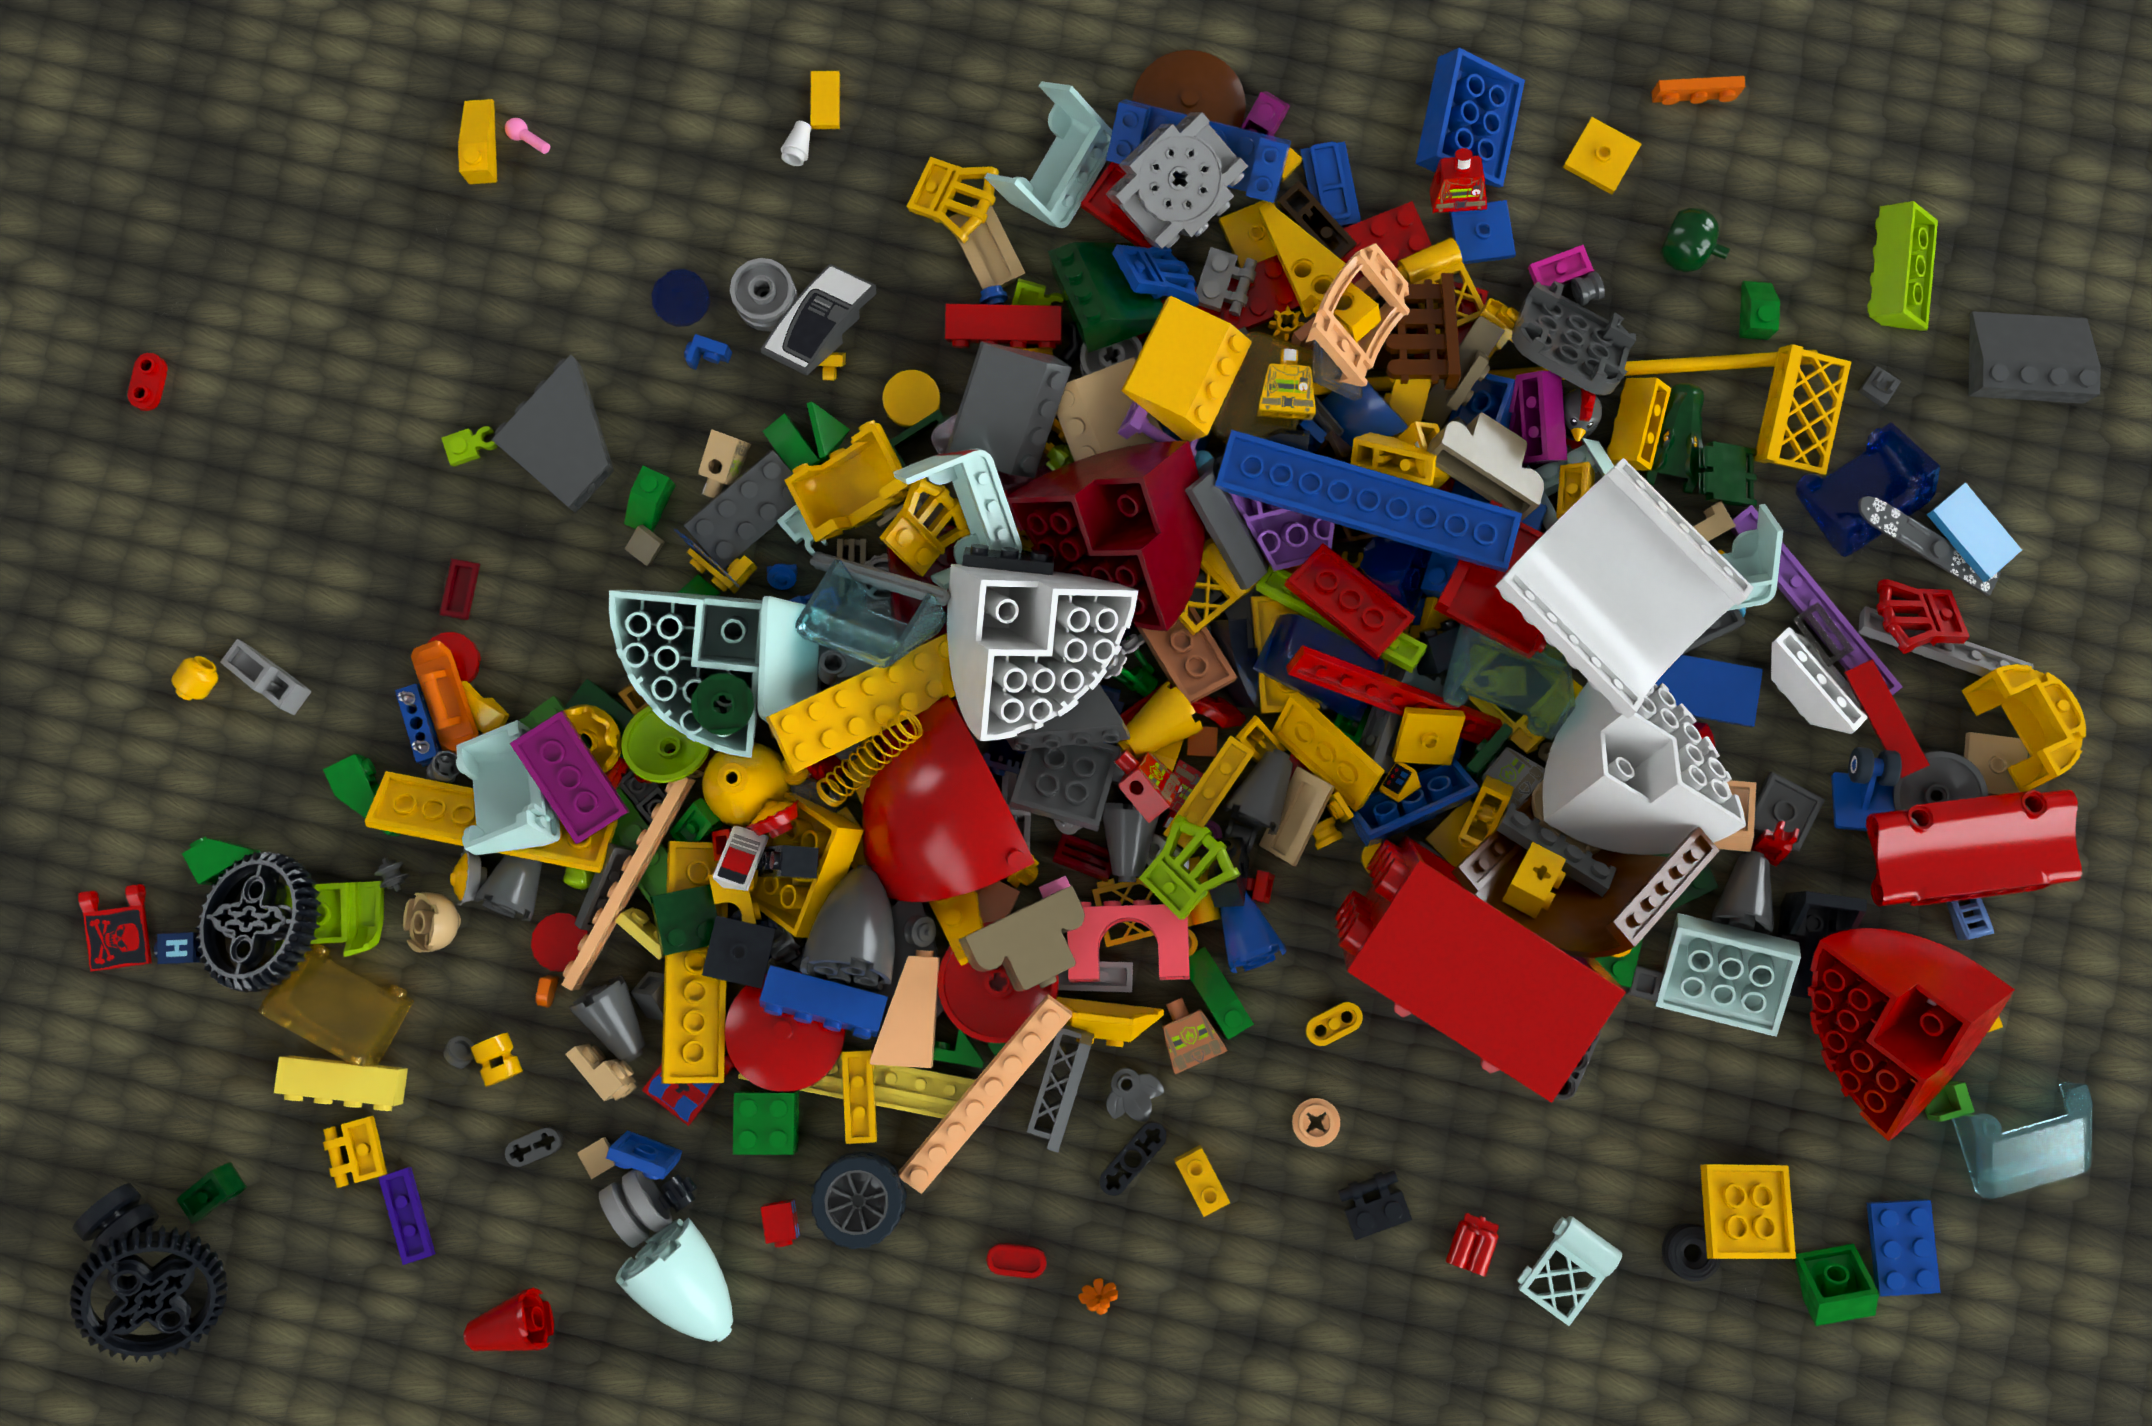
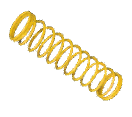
M900 710L895 715V720L890 719L887 726H881L880 733L873 735L872 740L866 739L864 746H858L856 753H850L849 760L843 759L841 766H835L833 772H828L826 778H821L816 784V789L822 801L829 806H840L848 796L854 794L855 790L860 789L863 783H867L870 777L875 776L878 770H882L885 764L890 763L893 757H898L902 750H906L909 744L922 736L923 729L917 717L909 711ZM900 715L910 721L915 735L906 731L900 722ZM891 722L896 723L899 731L907 737V741L900 739L891 729ZM883 729H888L892 736L897 739L899 748L891 745L889 740L882 734ZM876 735L881 736L883 741L890 747L891 754L893 749L899 751L894 755L885 753L880 745L875 742L874 737ZM868 742H872L876 749L882 753L884 761L876 759L866 746ZM901 742L906 743V746L902 748ZM860 749L866 750L867 754L875 761L876 768L869 766L866 760L859 755ZM852 755L858 756L861 763L867 767L868 774L860 771L859 767L851 760ZM885 755L891 757L888 761H885ZM844 762H850L853 769L860 774L861 781L855 780L851 773L844 768ZM878 762L883 764V765H882L881 767H879V768H878ZM837 768H841L845 775L852 780L853 788L847 786L844 780L836 774ZM870 769L875 770V772L871 774ZM829 775H834L837 781L845 787L846 794H843L836 782L828 779ZM821 782H827L829 787L839 794L840 800H834L826 795L822 790ZM855 782L860 783V785L855 787Z

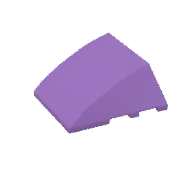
M1229 493L1273 571L1303 564L1322 543L1332 549L1335 523Z

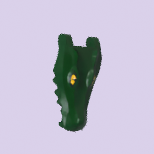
M1679 383L1671 388L1651 471L1645 470L1644 479L1651 486L1654 485L1657 473L1685 478L1682 488L1684 493L1692 494L1696 486L1699 473L1702 471L1699 468V447L1703 448L1701 412L1704 402V392L1698 386L1690 383Z

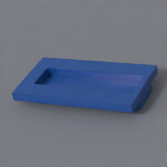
M1345 141L1315 144L1310 148L1300 149L1308 191L1341 227L1361 222Z

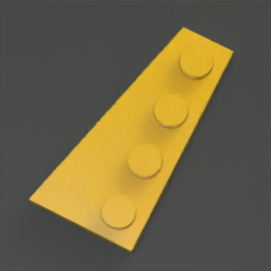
M972 891L952 898L929 901L961 966L969 963L958 939L984 927L979 912L977 892Z

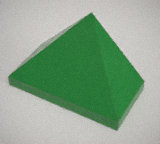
M808 402L807 408L817 450L823 464L830 459L829 454L838 450L850 429L815 403Z

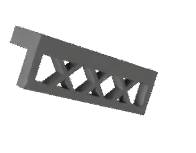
M1064 1025L1055 1037L1027 1129V1133L1049 1139L1047 1149L1059 1152L1094 1038L1093 1033L1068 1025ZM1065 1034L1080 1039L1078 1047L1066 1052L1061 1043L1062 1035ZM1059 1050L1061 1055L1056 1057L1057 1051ZM1075 1055L1074 1061L1072 1062L1070 1057ZM1065 1060L1071 1071L1069 1074L1058 1078L1053 1070V1065ZM1051 1076L1053 1081L1048 1083L1049 1078ZM1067 1082L1066 1087L1064 1089L1062 1083ZM1057 1087L1062 1095V1100L1050 1105L1045 1096V1091ZM1043 1103L1045 1108L1040 1110L1041 1104ZM1059 1108L1058 1113L1056 1115L1054 1110ZM1049 1113L1054 1122L1053 1129L1050 1130L1035 1125L1037 1118Z

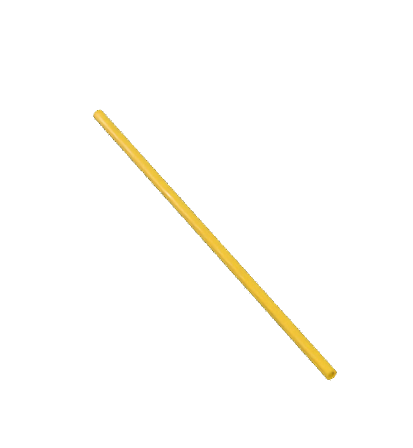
M1808 350V351H1812V352L1818 353L1817 350ZM1778 352L1627 361L1625 370L1628 372L1625 376L1775 367ZM1802 357L1800 365L1812 364L1810 359ZM1543 367L1489 370L1488 373L1516 380V375L1549 370ZM1388 376L1366 378L1376 391H1392L1394 382L1389 381ZM1340 379L1313 381L1314 394L1329 395L1341 383Z

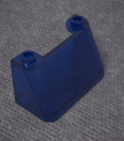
M1892 422L1883 428H1877L1871 432L1867 438L1866 451L1823 479L1819 474H1808L1803 476L1796 484V496L1832 547L1843 557L1851 555L1883 534V532L1874 528L1863 519L1858 507L1860 498L1867 496L1878 498L1905 515L1910 516L1928 504L1936 493L1941 466Z

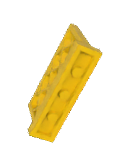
M1794 344L1778 349L1756 447L1757 455L1754 456V461L1772 463L1821 476L1826 475L1851 361L1804 350L1802 346ZM1802 357L1810 359L1815 368L1813 372L1804 376L1800 369ZM1830 365L1839 366L1838 379L1831 383L1824 369ZM1818 374L1825 388L1815 394L1807 380ZM1802 385L1809 398L1798 405L1793 395L1795 388ZM1828 391L1833 399L1832 407L1825 411L1818 397ZM1812 402L1819 416L1808 422L1801 409ZM1795 413L1802 427L1792 433L1787 425L1788 417ZM1822 420L1827 429L1825 436L1818 440L1811 426ZM1806 431L1813 444L1801 450L1795 437ZM1789 441L1796 455L1789 460L1779 458L1782 445ZM1814 448H1816L1820 455L1818 467L1811 466L1805 456Z

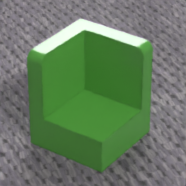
M1958 1081L1948 1082L1925 1108L1928 1120L1943 1122L1975 1112L1966 1083Z

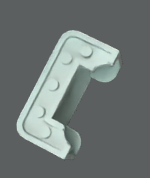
M518 720L456 745V766L462 774L473 780L476 826L472 825L465 828L462 843L464 849L474 855L546 846L560 839L561 832L558 816L510 745L511 742L531 730Z

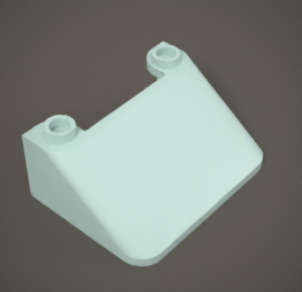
M772 596L763 597L757 708L759 717L767 722V716L817 694L820 634L828 632L829 618L828 615H824L823 609Z

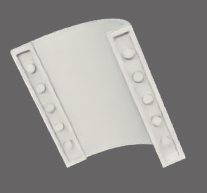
M1624 458L1571 506L1526 551L1495 586L1500 591L1503 599L1512 603L1521 612L1525 621L1534 625L1543 634L1546 642L1556 647L1565 656L1568 664L1578 669L1587 678L1590 686L1594 690L1600 691L1609 700L1611 707L1616 712L1622 713L1627 719L1637 713L1644 701L1643 698L1684 651L1735 604L1739 606L1744 602L1754 588Z

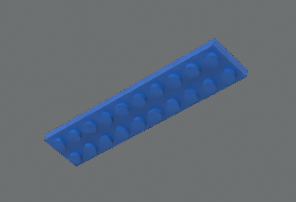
M1231 430L1215 487L1224 492L1501 572L1508 570L1522 517L1520 512L1235 430Z

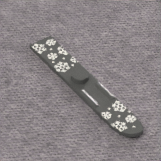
M1870 496L1860 498L1858 502L1859 512L1863 519L1871 526L1986 596L1991 595L2001 574L2000 572H1997L1991 579L1983 583L1948 540L1878 498Z

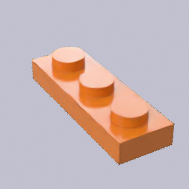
M1745 76L1659 80L1651 92L1652 103L1662 102L1663 105H1673L1679 101H1690L1693 104H1698L1714 99H1719L1720 102H1730L1735 100L1746 87Z

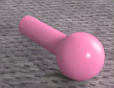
M511 118L506 122L505 133L511 140H523L543 154L549 152L550 144L530 132L527 124L522 119Z

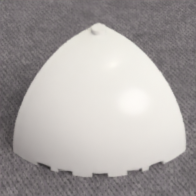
M951 564L948 591L951 597L948 600L947 640L950 671L960 711L974 736L980 741L1015 737L1017 733L1028 729H1039L1044 726V722L1057 715L1061 717L1079 703L1077 700L1089 688L1093 690L1107 673L1105 669L1114 654H1119L1122 648L1119 645L1126 628L1130 629L1138 590L1106 580L1053 571V575Z
M1587 682L1564 717L1550 749L1543 779L1544 822L1566 835L1593 847L1638 855L1672 853L1686 836L1698 827L1714 843L1746 826L1740 798L1736 794L1732 795L1727 783L1732 778L1729 772L1716 759L1720 756L1708 736L1702 739L1698 730L1693 726L1697 722L1696 719L1682 703L1678 706L1676 705L1673 695L1664 683L1659 686L1654 684L1643 698L1644 701L1637 713L1627 719L1622 713L1616 712L1611 707L1609 700L1600 691L1594 690Z

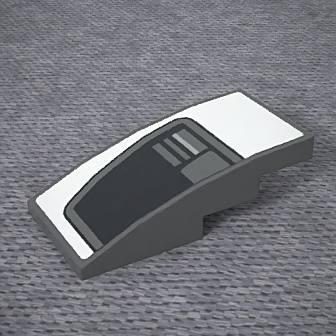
M829 264L804 289L782 316L763 344L761 353L807 376L843 344L842 334L860 319L859 309L877 294L876 285Z

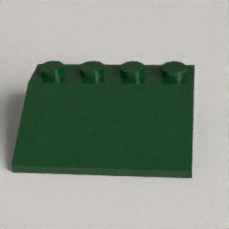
M1073 242L1048 251L1053 276L1088 353L1151 331L1163 307L1160 298L1154 299L1151 294L1133 292L1112 254L1117 244L1134 246L1133 243Z

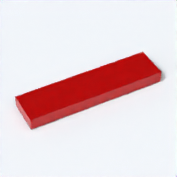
M1873 659L1844 672L1850 687L1863 711H1865L1884 750L1897 751L1900 754L1902 761L1900 779L1929 766L1930 764Z

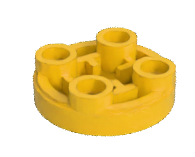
M905 370L895 374L887 382L883 391V406L888 417L897 425L905 428H910L940 408L941 397L936 382L922 371Z

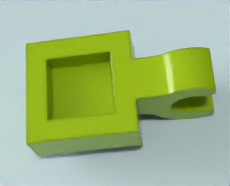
M1061 444L1055 446L1046 455L1051 459L1046 465L1052 471L1074 462L1068 445L1064 446Z

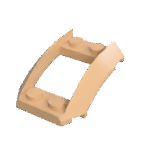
M1376 243L1357 251L1335 277L1321 301L1306 342L1316 340L1320 347L1324 349L1342 370L1340 382L1360 387L1367 385L1368 381L1365 378L1367 370L1373 368L1386 338L1402 317L1410 312L1404 300V297L1409 295L1408 282ZM1361 270L1363 275L1367 277L1386 302L1379 309L1382 321L1356 342L1335 318L1333 313L1345 289Z

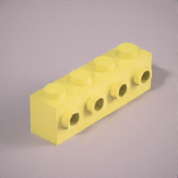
M294 1055L280 1056L274 1093L284 1094V1100L303 1101L304 1096L313 1097V1103L332 1104L333 1100L344 1101L343 1106L361 1108L363 1103L374 1104V1110L392 1111V1106L403 1104L408 1068Z

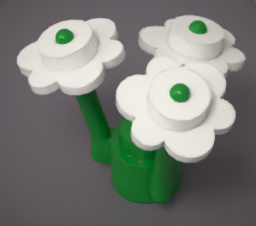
M1132 634L1121 642L1122 648L1118 655L1114 654L1109 665L1106 667L1107 673L1104 675V678L1109 679L1112 677L1126 685L1131 691H1136L1142 697H1145L1155 689L1158 679L1152 675L1155 669L1147 662L1139 650V646L1145 642L1141 634L1138 636ZM1133 652L1143 667L1137 666L1129 672L1122 665L1127 661L1125 654Z

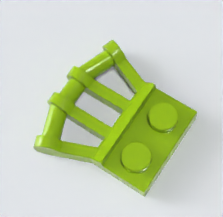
M1177 815L1163 850L1142 873L1139 879L1180 920H1184L1201 899L1207 896L1209 890L1240 876V872L1237 867H1233L1226 851L1227 846L1222 841L1217 842L1211 836L1212 832L1207 827H1200L1188 822L1186 817ZM1181 833L1193 836V839L1175 857L1173 854ZM1203 844L1209 851L1190 872L1184 864ZM1217 859L1223 873L1201 883L1198 879Z

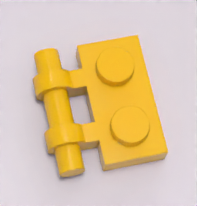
M374 1116L341 1124L343 1137L338 1138L335 1126L323 1129L326 1140L323 1142L324 1150H328L332 1166V1168H329L330 1176L335 1179L336 1188L349 1185L346 1174L352 1172L354 1183L388 1174ZM344 1145L346 1146L349 1163L344 1164L340 1148Z

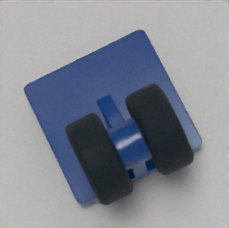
M1856 747L1849 758L1848 773L1834 772L1832 774L1835 828L1867 831L1866 819L1869 814L1895 811L1892 797L1893 786L1898 783L1902 769L1901 756L1897 751L1883 750L1877 758H1874L1871 749Z

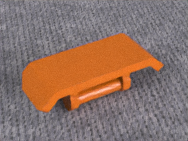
M435 640L414 648L411 659L442 751H451L457 755L456 745L473 739L479 734L453 655L443 643Z

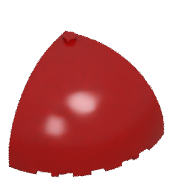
M948 694L927 710L916 715L922 725V736L914 743L909 744L906 750H902L898 757H893L892 761L885 764L882 770H878L864 795L861 829L864 830L862 839L865 862L878 875L886 889L887 896L899 901L927 902L956 897L998 882L1035 863L980 750ZM912 724L905 728L907 732L915 735ZM899 731L897 736L907 741V737ZM896 739L892 746L899 748V743ZM901 742V747H905L906 743ZM890 747L887 751L884 750L885 753L890 755H894L899 751L893 749V753L891 754ZM883 755L879 758L880 761H884ZM885 755V761H888L891 757ZM878 762V768H879V767H881L883 764Z
M1850 929L1831 934L1819 941L1810 968L1813 971L1812 985L1808 987V996H1812L1813 1010L1809 1013L1814 1034H1819L1824 1048L1820 1051L1830 1073L1835 1072L1842 1086L1840 1090L1845 1097L1848 1095L1852 1097L1862 1110L1859 1114L1887 1141H1890L1928 1106L1958 1072L1990 1030L2015 989L1975 961L1929 939L1887 929Z

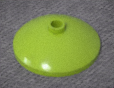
M650 706L638 712L626 726L621 742L623 757L633 773L650 782L669 783L691 775L704 763L711 747L697 741L694 742L674 727H670L652 711L653 709ZM670 749H676L672 753H667Z

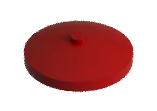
M993 922L983 923V926L985 927ZM949 946L939 968L938 993L945 1013L963 1033L983 1042L1006 1043L1047 994L1057 999L1059 975H1056L1057 981L1049 986L1040 988L1038 984L1030 989L1018 992L1013 988L1003 964L996 969L985 972L975 970L970 963L961 966L951 946Z
M765 974L762 989L746 985L730 1006L725 1023L727 1051L736 1069L751 1083L771 1091H799L816 1084L833 1069L844 1048L846 1029L841 1028V1031L837 1032L824 1028V1023L812 1020L811 1024H806L794 1020V1015L782 1012V1016L766 1013L764 1007H760L759 1001L767 974Z

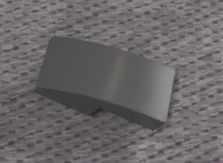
M630 770L622 777L623 779L619 786L651 823L653 819L650 817L653 809L658 803H663L667 794L658 783L647 784L645 782H638L632 770Z

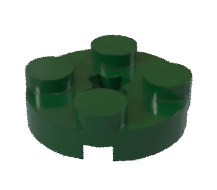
M730 673L712 674L701 681L693 693L691 700L692 713L696 721L712 734H733L745 726L753 714V693L742 678ZM720 695H725L726 700L732 701V706L727 707V712H721L720 707L714 706V701H718Z

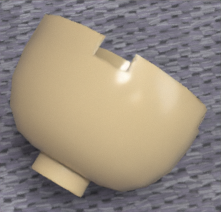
M431 892L415 893V899H409L406 903L403 916L404 931H409L412 939L407 940L408 945L413 951L419 953L433 952L446 947L456 936L461 924V918L455 905L448 897L442 894Z

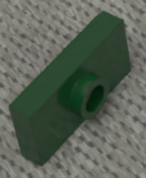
M1506 723L1500 727L1489 741L1485 738L1476 747L1474 753L1477 755L1466 767V772L1474 781L1511 740L1513 729Z

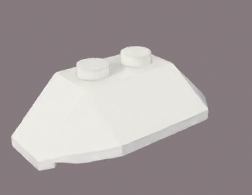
M1790 627L1785 629L1772 642L1771 680L1777 685L1779 691L1796 707L1799 714L1811 725L1848 734L1854 733L1868 717L1865 711L1861 710L1860 703L1849 683L1818 647L1809 639L1795 633Z

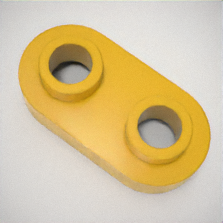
M1342 1002L1311 1018L1305 1027L1306 1037L1317 1046H1326L1357 1030L1362 1024V1011L1354 1003ZM1345 1011L1350 1012L1352 1016L1351 1020L1347 1023H1344L1341 1019V1015ZM1318 1025H1323L1325 1028V1033L1322 1036L1315 1034V1028Z

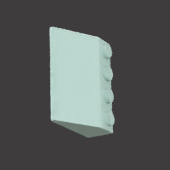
M1677 913L1663 968L1658 1001L1655 1006L1777 1037L1801 959L1799 942Z

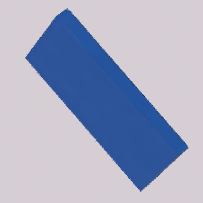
M1681 655L1655 684L1659 686L1664 683L1673 695L1676 705L1678 706L1682 703L1693 717L1754 727L1763 669Z

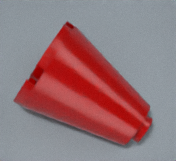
M534 1287L525 1289L469 1321L463 1333L464 1342L473 1351H538L544 1349L551 1343H546L548 1336H552L554 1333V1317L548 1301L543 1302L539 1294H543L540 1289Z

